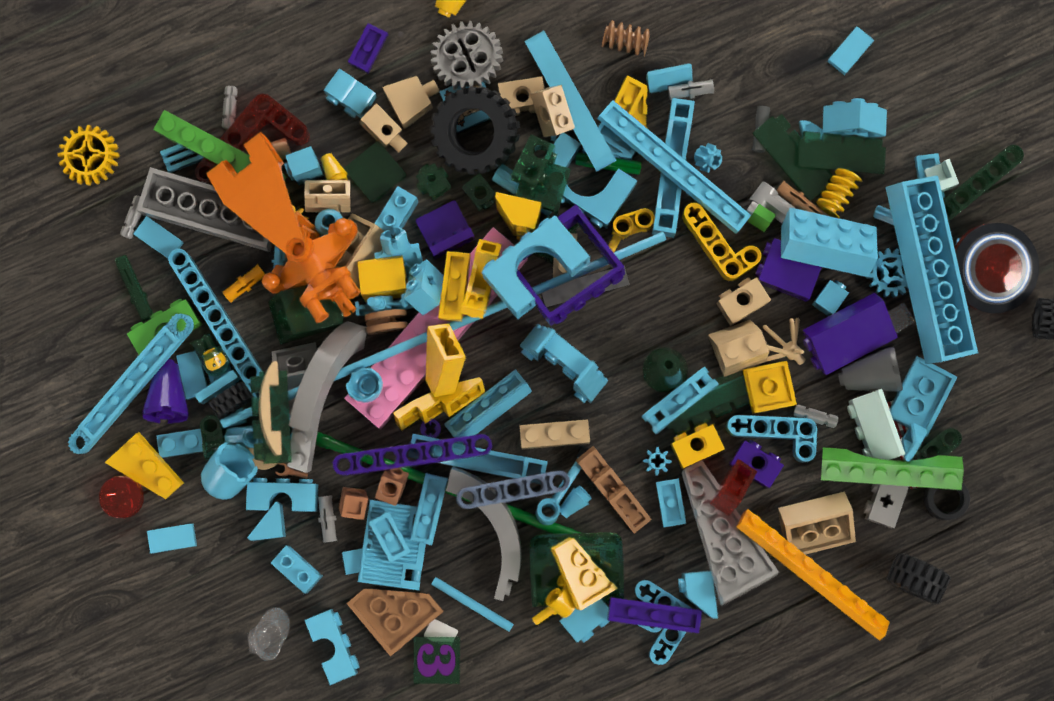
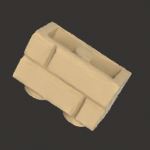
M305 180V212H321L325 209L350 212V180Z

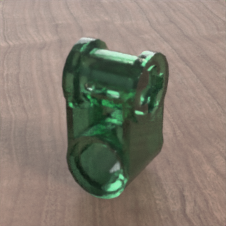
M213 415L204 417L200 422L202 449L205 460H209L217 450H211V448L219 447L225 443V429L218 417ZM211 419L217 422V429L214 432H210L207 429V423Z

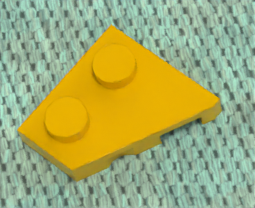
M626 76L614 101L646 127L647 85L630 76Z

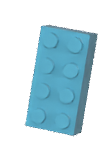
M789 208L781 226V258L869 277L878 259L877 227Z

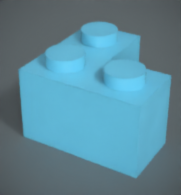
M855 98L851 99L849 103L836 101L833 102V105L824 106L823 133L834 137L857 135L867 139L886 136L887 110L878 107L876 103H866L865 99Z

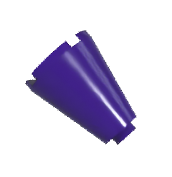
M168 359L151 379L142 411L143 419L160 423V419L168 420V424H173L188 419L189 412L179 366L172 359Z

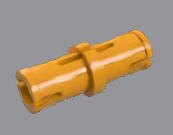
M257 264L244 276L240 275L237 277L238 280L226 290H223L222 293L232 303L245 291L249 292L251 290L250 287L261 280L265 273Z

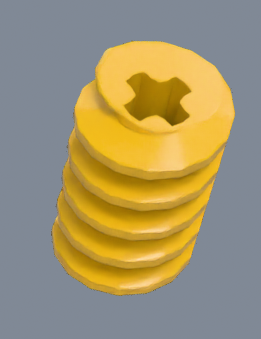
M837 168L835 171L837 176H832L830 179L832 183L827 184V191H823L821 194L822 198L817 200V205L830 217L840 218L836 211L844 212L841 203L848 205L849 201L845 197L854 196L850 188L857 190L859 187L854 182H862V179L857 174L843 168Z

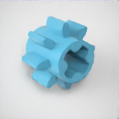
M707 143L706 147L701 145L694 155L695 165L700 167V170L708 173L710 169L716 170L722 162L721 150L716 149V145Z
M656 447L655 453L652 454L648 450L647 454L650 457L643 460L644 463L649 465L646 471L655 470V476H658L660 469L667 472L668 470L665 465L672 462L671 460H666L665 456L668 451L662 454L659 452V447ZM656 455L659 456L660 460H663V463L658 468L655 467L654 463H651V459H654Z

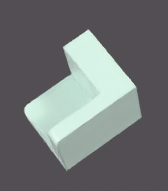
M950 159L924 170L926 177L938 175L942 192L952 189L959 184Z

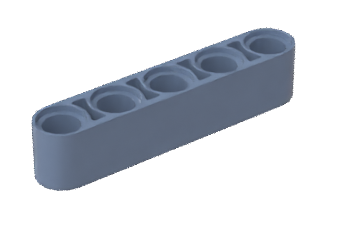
M554 471L467 487L457 493L456 502L461 508L470 509L562 492L568 488L570 479L565 472ZM555 475L563 478V486L561 488H556L552 483ZM533 479L541 483V489L538 492H533L530 489V482ZM511 483L518 486V494L514 497L510 496L507 492V487ZM488 487L493 488L496 492V497L492 501L487 500L484 496V492ZM464 492H470L473 495V502L470 505L464 504L461 500Z

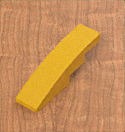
M480 377L461 381L457 384L455 394L433 397L430 392L393 412L397 426L404 430L420 418L426 424L442 412H445L450 417L485 393L483 381Z

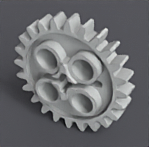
M469 21L468 26L465 27L464 23L460 22V28H456L452 24V31L444 29L445 36H437L440 43L433 42L434 49L436 50L431 51V55L434 57L431 59V63L434 66V73H439L438 79L440 81L445 79V86L452 83L453 90H456L458 86H461V89L466 88V86L474 87V85L482 87L483 81L490 84L489 76L497 77L494 70H501L499 63L503 62V57L501 56L503 50L502 47H499L501 45L500 40L496 39L495 32L489 34L488 26L482 30L481 23L473 27L472 21ZM461 40L463 42L466 52L471 58L472 65L476 70L475 72L471 71L458 41ZM472 40L478 41V42H477L476 44H474V45H469V44H468V43H469L470 41H472ZM451 49L457 50L454 54L448 53ZM479 59H486L484 63H477ZM459 68H466L464 72H456Z

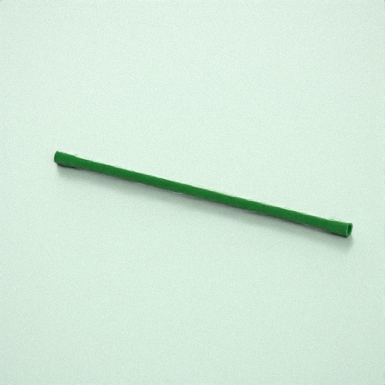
M319 431L317 432L315 445L322 448L331 449L341 454L365 451ZM370 455L364 456L361 460L370 465L373 464V458ZM384 458V461L387 465H392L395 463L392 460ZM410 467L401 468L409 473L407 479L423 484L426 473ZM445 489V493L456 497V494L447 492ZM461 497L462 500L470 502L469 500ZM506 504L515 520L565 539L569 537L574 538L578 544L584 545L588 549L604 555L607 553L610 545L609 541L584 534L558 523L543 525L537 520L536 515Z

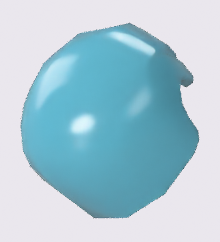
M361 368L353 372L349 382L346 383L349 396L358 402L364 403L372 402L378 398L383 388L380 374L372 368Z

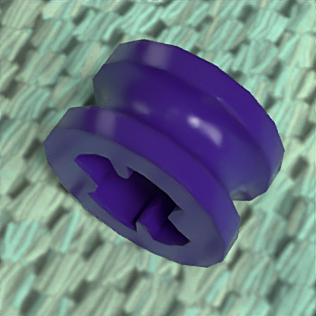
M431 419L428 422L430 425L432 423L436 424L434 428L436 433L434 435L432 433L430 435L425 433L427 430L426 424L422 422L420 430L423 436L432 438L439 436L441 426L438 421Z

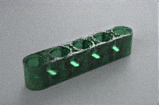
M1017 145L1006 147L944 199V204L948 213V222L1017 166L1024 157L1022 148ZM1007 152L1014 154L1015 162L1008 160ZM990 166L998 169V176L991 174ZM973 180L981 183V190L973 187ZM956 194L964 197V204H959L956 201Z

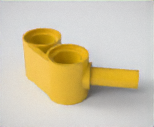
M644 208L616 217L612 226L613 237L608 244L613 253L624 238L639 232H647L652 228L655 219L653 212ZM645 215L649 217L650 223L648 225H641L638 222V218ZM620 222H625L629 229L626 232H620L616 225Z
M562 574L557 580V584L562 590L555 588L547 595L545 603L548 607L532 617L536 625L552 614H558L562 618H566L575 610L576 607Z

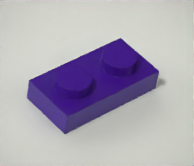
M368 23L348 60V64L369 73L388 37V33Z

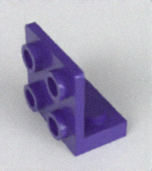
M455 200L416 219V223L435 260L446 255L447 251L452 252L475 240L474 234Z

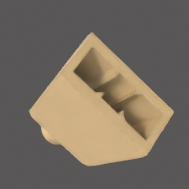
M417 76L383 87L384 93L403 129L430 111L433 107L429 97L440 92L434 80L422 86Z
M377 103L360 119L359 124L384 148L390 144L399 153L408 144L399 135L402 129ZM388 128L391 134L388 136L384 135L382 129Z

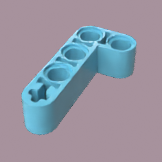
M736 415L731 417L726 423V431L734 437L793 440V456L798 462H808L816 455L817 426L811 419ZM738 420L740 425L748 424L747 420H750L748 428H741L738 432H736V429L731 424ZM756 421L764 423L765 431L763 433L755 431L754 424ZM779 422H784L788 426L786 434L778 432L777 424ZM802 423L810 426L811 431L809 435H803L800 432V425ZM801 446L809 448L810 454L808 458L800 456L799 448Z

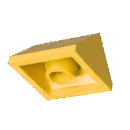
M403 255L358 261L360 291L365 302H367L369 297L380 295L393 296V299L401 298V294L406 292L408 280Z

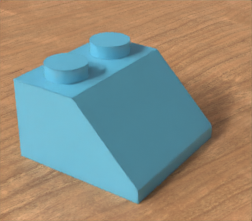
M711 571L681 573L682 578H678L679 592L683 593L685 598L707 616L718 618L714 580Z

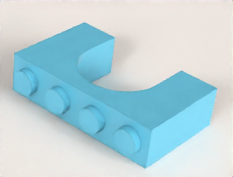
M561 133L532 175V180L542 190L545 191L547 189L553 193V197L558 199V202L562 204L566 202L572 207L577 205L583 214L591 218L590 222L596 227L601 228L603 226L607 229L636 186L637 180L618 168L605 189L599 194L585 197L574 193L566 183L565 172L580 150L581 143L567 134Z
M553 216L551 219H544L534 232H528L523 235L517 245L506 248L502 252L501 257L496 261H489L484 266V270H482L484 280L517 319L536 306L534 297L517 277L518 266L525 257L538 252L550 254L559 261L571 277L590 264V256L556 216Z

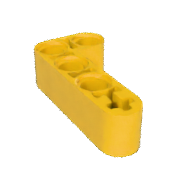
M690 203L685 207L682 214L684 223L725 280L734 281L760 262L761 252L755 246H747L735 254L700 204ZM690 210H691V212H693V213H694V212H697V213H698L697 216H696V219H695V217H691V218H690V217L688 216L689 213H690ZM708 228L712 236L704 238L701 236L700 230ZM716 246L722 247L724 255L716 256L713 253V248ZM747 252L753 253L756 257L755 262H747L744 254ZM734 265L737 268V274H728L726 266Z

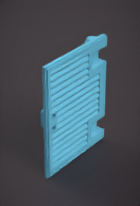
M370 500L358 582L419 590L426 544L410 540L413 517L417 512V506L403 504L394 506L386 502ZM387 512H390L410 550V553L391 563L369 524L370 521ZM406 569L412 570L411 581L404 580Z

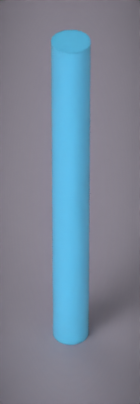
M435 577L432 586L510 632L514 625L513 623L439 578Z

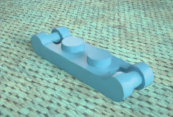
M706 367L696 372L641 416L645 422L648 421L655 434L662 431L668 424L719 385L715 379L713 380L708 375L709 371ZM699 380H702L706 385L702 389L696 383ZM659 411L665 417L661 421L655 416Z

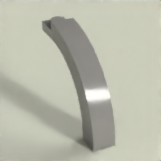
M453 466L446 491L457 495L461 489L487 483L477 476ZM488 487L484 492V496L487 500L492 501L496 497V492L493 488ZM470 492L462 494L461 497L473 502V495ZM505 502L478 507L492 523L501 546L502 566L494 599L503 601L505 595H510L513 582H509V579L518 581L522 558L519 531L515 519Z

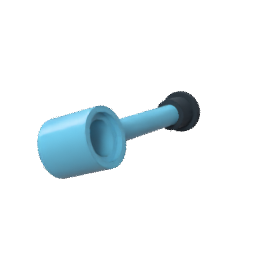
M580 445V451L578 452L576 457L579 458L589 448L584 445ZM576 461L567 473L570 479L568 488L562 492L554 493L552 498L543 499L538 504L536 518L541 524L552 525L557 521L560 514L559 502L582 469ZM550 507L553 509L554 515L546 517L543 515L542 509Z

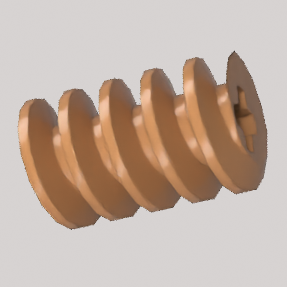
M612 20L606 26L601 47H604L609 42V49H613L615 44H617L618 51H621L626 46L627 53H630L635 48V55L638 56L641 50H643L645 57L650 37L649 29L646 28L644 33L641 34V29L638 26L632 32V25L629 24L626 30H624L622 22L615 28L614 20Z

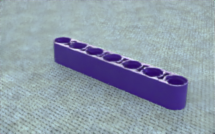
M479 434L338 455L334 459L333 468L336 473L348 476L481 457L491 452L492 442L488 436ZM479 439H485L488 442V448L483 452L478 451L475 447ZM457 442L465 445V451L461 455L453 453V445ZM435 445L442 448V455L439 458H432L430 456V449ZM411 449L419 451V458L414 462L409 461L407 458V453ZM389 452L396 454V461L392 465H387L384 461L385 455ZM370 455L373 458V464L369 468H364L361 460L364 456ZM342 459L350 461V468L347 471L339 469V462Z

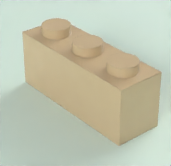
M588 419L520 425L522 450L590 443Z

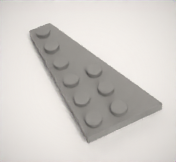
M701 460L685 468L682 471L683 480L722 606L777 576L779 571L764 549L737 528L741 516L705 463Z

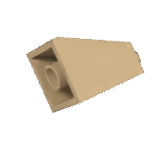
M751 320L708 334L723 377L767 361L769 349L762 331Z

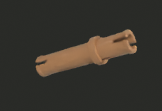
M785 181L776 190L780 196L799 210L829 216L805 198L803 192H797Z

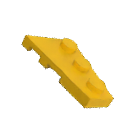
M140 432L136 433L105 462L164 499H167L184 484Z

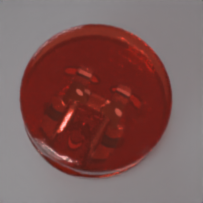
M116 476L107 480L101 487L99 502L101 508L109 516L129 518L137 514L142 508L144 491L142 486L133 479L126 476Z

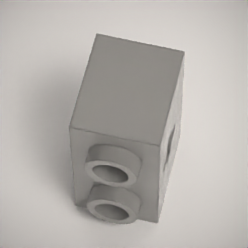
M872 484L871 492L874 493L871 501L868 500L864 507L865 519L888 528H895L909 486ZM886 497V500L889 501V505L883 506V502L880 501V498Z

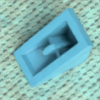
M274 503L247 537L250 541L286 537L283 505L281 503Z

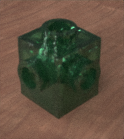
M434 163L430 166L426 164L418 170V175L416 176L418 183L416 186L423 195L427 193L433 202L451 189V185L446 179L449 176L442 166L437 168Z

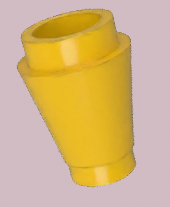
M332 153L321 157L320 161L322 162L326 180H348L347 172L333 157Z

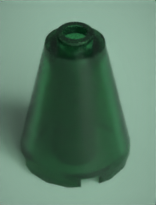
M672 348L656 349L644 361V379L651 388L658 392H672L684 383L687 378L688 367L686 360L678 351ZM664 364L670 365L671 369H666Z

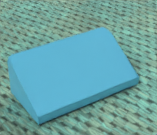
M689 63L649 71L646 76L649 92L668 90V86L687 84V81L693 82L692 65Z

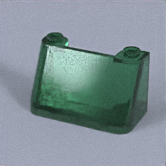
M613 532L541 534L534 536L530 540L532 607L548 606L545 603L547 595L555 588L562 590L557 584L561 572L551 548L569 537L576 540L591 557L594 564L618 588L601 599L608 604L610 597L624 599L622 538L619 534Z

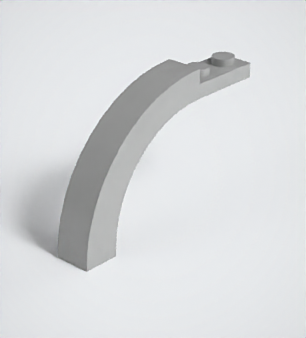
M349 321L341 324L324 340L313 356L300 383L291 412L289 426L293 427L287 462L288 467L305 473L311 471L320 416L326 397L344 364L356 352L364 349L367 327Z

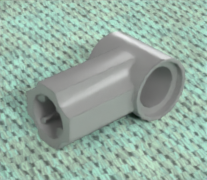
M762 182L749 198L750 203L754 201L776 214L774 218L783 223L789 208H795L780 197L778 192L766 182Z

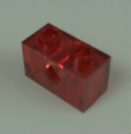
M737 459L727 472L710 504L730 516L743 499L757 470Z

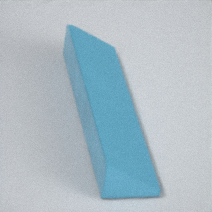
M515 369L444 423V425L454 438L476 435L530 394L532 390Z

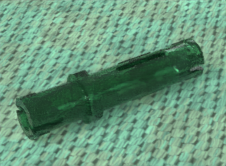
M123 255L116 258L114 261L131 296V304L135 305L142 321L151 319L150 316L153 312L147 301L148 295L146 292H143L128 257Z

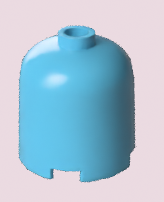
M227 442L220 445L201 473V482L204 489L217 499L233 498L257 473L258 467H255L252 460L254 455L238 443L235 446L227 445Z

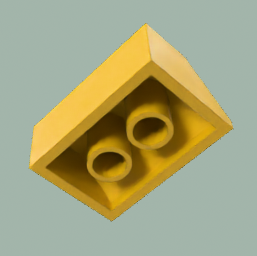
M496 192V208L511 233L517 236V240H520L526 233H532L538 228L541 217V202Z

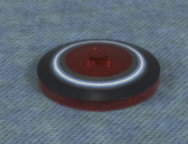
M1004 223L982 224L964 234L954 248L966 302L973 309L986 313L1007 312L1020 306L1033 292L1039 276V258L1032 241L1018 228Z

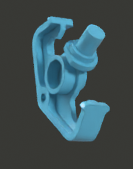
M405 293L401 294L400 300H393V296L380 295L369 297L367 305H359L358 301L355 302L356 316H365L369 313L391 309L407 310L414 307L404 299Z

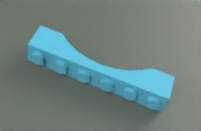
M672 98L665 144L686 160L695 101ZM662 172L660 174L652 235L664 232L665 237L674 238L679 214L681 188Z
M413 434L411 444L441 439ZM458 443L453 445L454 454L461 455L464 453L465 445ZM435 445L430 449V456L432 458H439L442 455V448ZM476 448V449H477L478 451H480V452H483V451L486 450V449ZM411 449L408 456L418 459L419 451ZM491 451L488 455L439 463L516 479L545 473L548 461ZM536 479L531 481V483L541 484Z

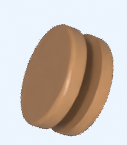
M391 309L366 314L367 334H385L404 330L408 326V322H396V319L407 316L406 310Z

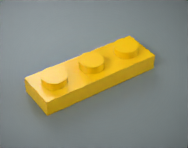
M447 251L438 315L439 320L462 322L463 314H460L466 294L470 253Z

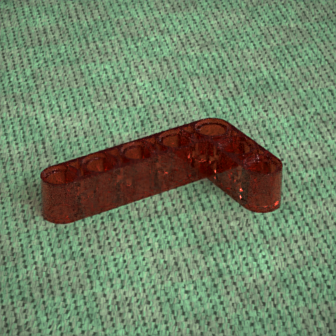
M259 94L250 102L220 140L243 152L245 149L244 144L256 136L266 123H269L293 144L298 146L305 145L310 139V134L303 122L267 94ZM262 102L270 103L269 108L266 110H260L259 106ZM279 116H287L285 123H276V119ZM248 119H255V124L252 127H245V122ZM297 129L304 130V134L300 138L293 137V133ZM236 135L241 136L238 144L230 143L232 137ZM203 158L195 169V175L198 180L212 185L209 178H202V173L207 169L211 170L218 164Z

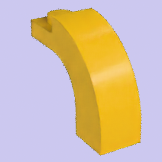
M479 239L460 314L483 319L492 288L484 280L482 270H484V266L489 261H496L499 258L502 244Z

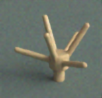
M793 318L789 320L792 341L788 343L784 342L767 325H763V329L783 346V349L767 345L770 351L779 353L768 356L767 361L787 356L789 360H795L798 365L805 362V358L801 355L804 351L797 345L799 318L795 319V324Z

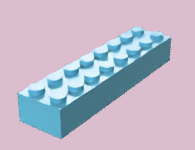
M938 175L904 181L885 187L925 365L978 353Z

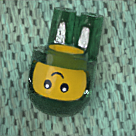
M209 333L203 335L201 339L191 342L200 363L208 375L216 377L228 370L229 360L221 346L217 347Z

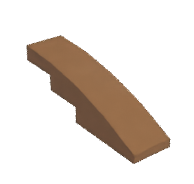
M594 446L575 460L634 534L652 520Z

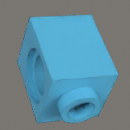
M830 280L812 305L827 316H830L837 311L849 292L845 290L846 287L839 281L835 280L833 282Z

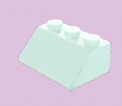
M882 389L848 401V413L851 419H855L857 427H855L857 438L863 441L865 447L862 449L864 456L890 460L905 455Z

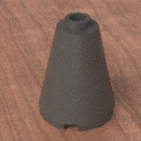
M888 347L842 367V372L838 373L840 385L845 386L846 390L877 391L882 389L883 391L894 392L903 390L894 347Z

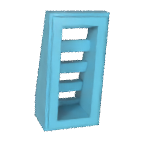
M911 423L901 439L905 452L904 458L908 462L913 458L927 435V429L915 423Z

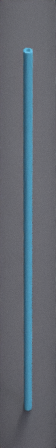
M664 232L658 233L618 250L614 254L619 260L665 241ZM602 257L590 262L588 266L573 277L566 272L532 287V289L538 295L609 264ZM502 300L487 306L484 317L503 310L507 306ZM465 315L462 318V322L451 321L449 324L452 330H456L482 318H473ZM427 332L341 368L334 381L348 376L361 368L369 367L427 342ZM299 386L270 398V408L296 398ZM259 403L221 419L223 428L258 414Z

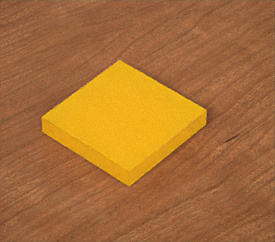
M787 361L743 369L752 414L797 405Z

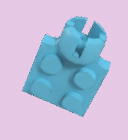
M394 228L396 236L392 239L390 229L380 235L382 250L374 253L375 259L403 255L408 280L410 269L415 264L423 262L419 243L410 244L406 231L402 228Z

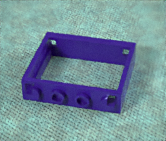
M574 205L558 216V220L567 230L578 224L611 266L612 270L550 312L517 269L518 279L534 297L536 308L550 326L554 323L559 324L567 318V314L573 310L578 311L583 308L586 301L592 297H599L606 287L619 283L625 275L624 265L577 205Z

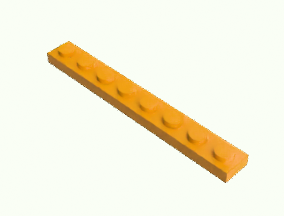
M749 509L741 515L737 524L739 530L879 641L885 637L890 622L882 614L875 611L866 601L860 599L847 586L840 583L829 572L821 568L793 543L782 537L775 529L762 521L758 515L752 513Z

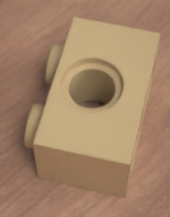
M542 77L498 83L500 96L509 100V106L511 109H515L517 115H520L522 111L536 113L530 94L544 89ZM524 93L529 99L526 102H519L516 97Z
M562 85L548 87L530 94L544 137L559 135L575 129Z
M748 277L738 284L740 288L732 292L729 289L719 295L720 300L716 304L730 326L771 301L757 277L753 280ZM745 295L748 298V304L740 305L737 302V296Z

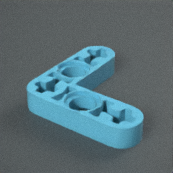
M642 580L635 586V594L643 602L651 603L649 601L652 597L647 594L642 597L640 595L641 590L639 589L640 586L645 587L648 584L650 586L649 590L655 594L656 590L660 591L655 597L654 604H658L660 597L667 596L671 600L670 606L692 609L648 580ZM663 628L650 648V659L657 665L667 663L685 635V631H678V638L675 641H668L665 637L668 629ZM661 639L666 644L672 645L671 650L667 647L665 648L663 653L666 657L664 659L659 658V660H655L654 650H660L663 644L659 643Z

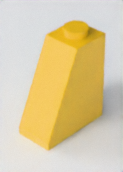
M449 323L428 326L426 382L433 397L455 394L466 358Z

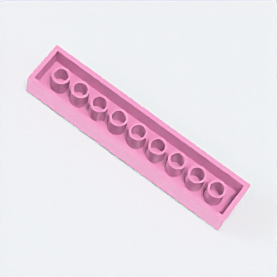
M494 227L482 239L502 244L499 257L502 256V252L506 248L515 246ZM477 246L470 253L471 258L469 265L467 288L471 276ZM528 257L519 264L518 270L526 263ZM493 289L491 291L488 305L497 296ZM440 305L425 315L418 313L388 348L427 332L428 326L446 324L451 321L439 320ZM474 322L453 330L457 340L463 336ZM427 342L380 361L371 367L380 374L383 381L381 394L374 401L368 403L358 402L349 394L344 399L381 430L392 418L393 412L397 411L426 378Z

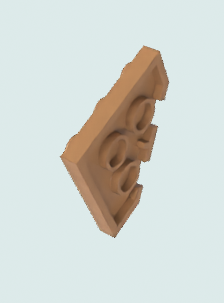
M364 588L347 603L390 657L444 612L432 596L426 593Z

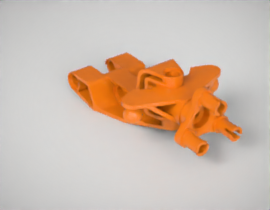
M259 132L244 144L250 155L251 163L237 173L233 166L225 160L207 172V176L224 205L286 254L288 261L284 266L276 265L271 273H267L262 277L263 287L273 294H279L307 286L300 298V302L305 308H308L316 323H320L328 318V312L320 303V300L324 299L336 302L343 316L347 317L351 315L350 310L353 313L356 311V307L352 304L350 298H355L361 291L350 277L351 272L346 266L335 268V266L358 232L357 225L352 220L340 218L335 223L329 225L327 235L320 237L315 226L298 211L294 212L282 174L284 162L267 137L262 132Z

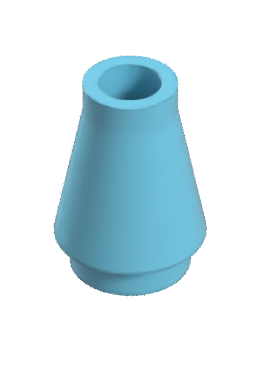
M580 485L577 488H573L560 506V513L565 518H568L573 513L589 505V501L592 499L591 496Z

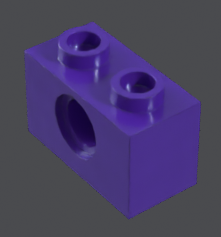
M752 440L749 442L743 441L729 465L761 486L769 489L784 466L780 463L781 458L771 452L767 455L760 450L762 446ZM754 457L762 459L763 466L761 469H755L752 466V459Z

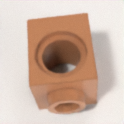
M401 468L385 470L375 498L396 506L402 496L409 473Z
M349 487L342 488L339 503L341 517L364 520L368 502L365 490Z

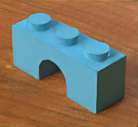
M253 478V482L247 484L246 510L269 511L272 507L273 499L280 493H286L292 500V511L317 512L318 484H313L312 479H299V483H290V479H276V483H267V478Z
M333 609L306 619L305 623L313 642L326 638L332 641L335 646V654L332 659L322 663L329 684L332 685L358 673L357 668H360L356 656H351L348 647L351 646L347 634H342L340 626L343 624L339 613H334Z

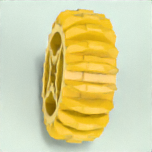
M87 125L85 131L81 126H78V133L70 130L72 137L70 139L66 136L63 137L67 143L66 145H59V148L64 150V152L58 153V157L63 159L59 162L61 167H65L63 173L69 174V179L72 181L77 179V183L80 185L85 181L86 185L90 186L92 179L96 184H100V177L105 181L108 180L105 174L107 172L114 174L111 166H118V163L113 159L120 157L119 153L114 152L119 148L117 144H112L115 139L112 136L108 137L109 133L106 130L101 132V128L98 126L92 129L90 125ZM93 139L103 143L105 152L95 149ZM83 142L81 148L75 150L77 145ZM89 151L92 152V157H90V159H86L85 155L88 154ZM73 159L82 161L85 172L75 168ZM99 161H103L102 164L95 169L96 163Z

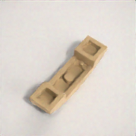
M273 361L267 369L259 395L261 429L266 443L274 456L282 454L281 431H271L269 387L279 385L278 361Z

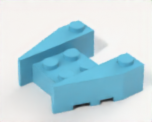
M537 324L520 344V347L523 349L521 353L531 361L533 358L538 361L545 353L544 358L554 366L557 363L562 366V372L571 380L577 378L573 386V390L576 392L574 396L583 403L586 401L591 403L607 384V378L603 376L604 374L600 370L596 371L598 366L593 361H590L556 334L555 330L547 329L545 326Z

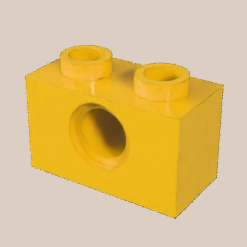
M707 423L695 427V433L689 436L684 432L673 438L675 442L670 445L681 469L725 449L713 424L707 426ZM697 438L701 440L702 449L700 451H695L691 448L690 443L692 439Z

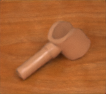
M277 463L285 467L283 473L275 472L279 476L294 475L305 479L308 477V473L294 470L288 467L286 463Z

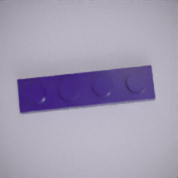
M610 597L607 621L699 633L702 610Z

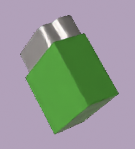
M752 201L747 209V212L751 215L747 222L763 232L766 231L776 214Z

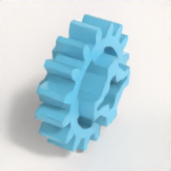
M887 248L884 253L885 255L881 251L878 252V259L869 277H866V279H872L873 282L869 286L877 287L876 294L884 291V297L891 293L893 298L898 296V291L902 295L905 294L906 290L904 287L908 288L906 276L902 272L903 263L901 255H899V249H895L891 253L890 249ZM885 259H895V261L892 262V263H888V262L883 261V260H885ZM890 269L894 270V276L892 277L888 276ZM877 271L880 273V281L877 277ZM890 283L900 285L898 287H887Z

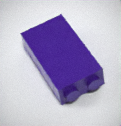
M875 293L803 330L805 335L803 342L807 350L811 351L813 355L811 358L812 364L816 370L820 369L825 375L898 338L884 300Z

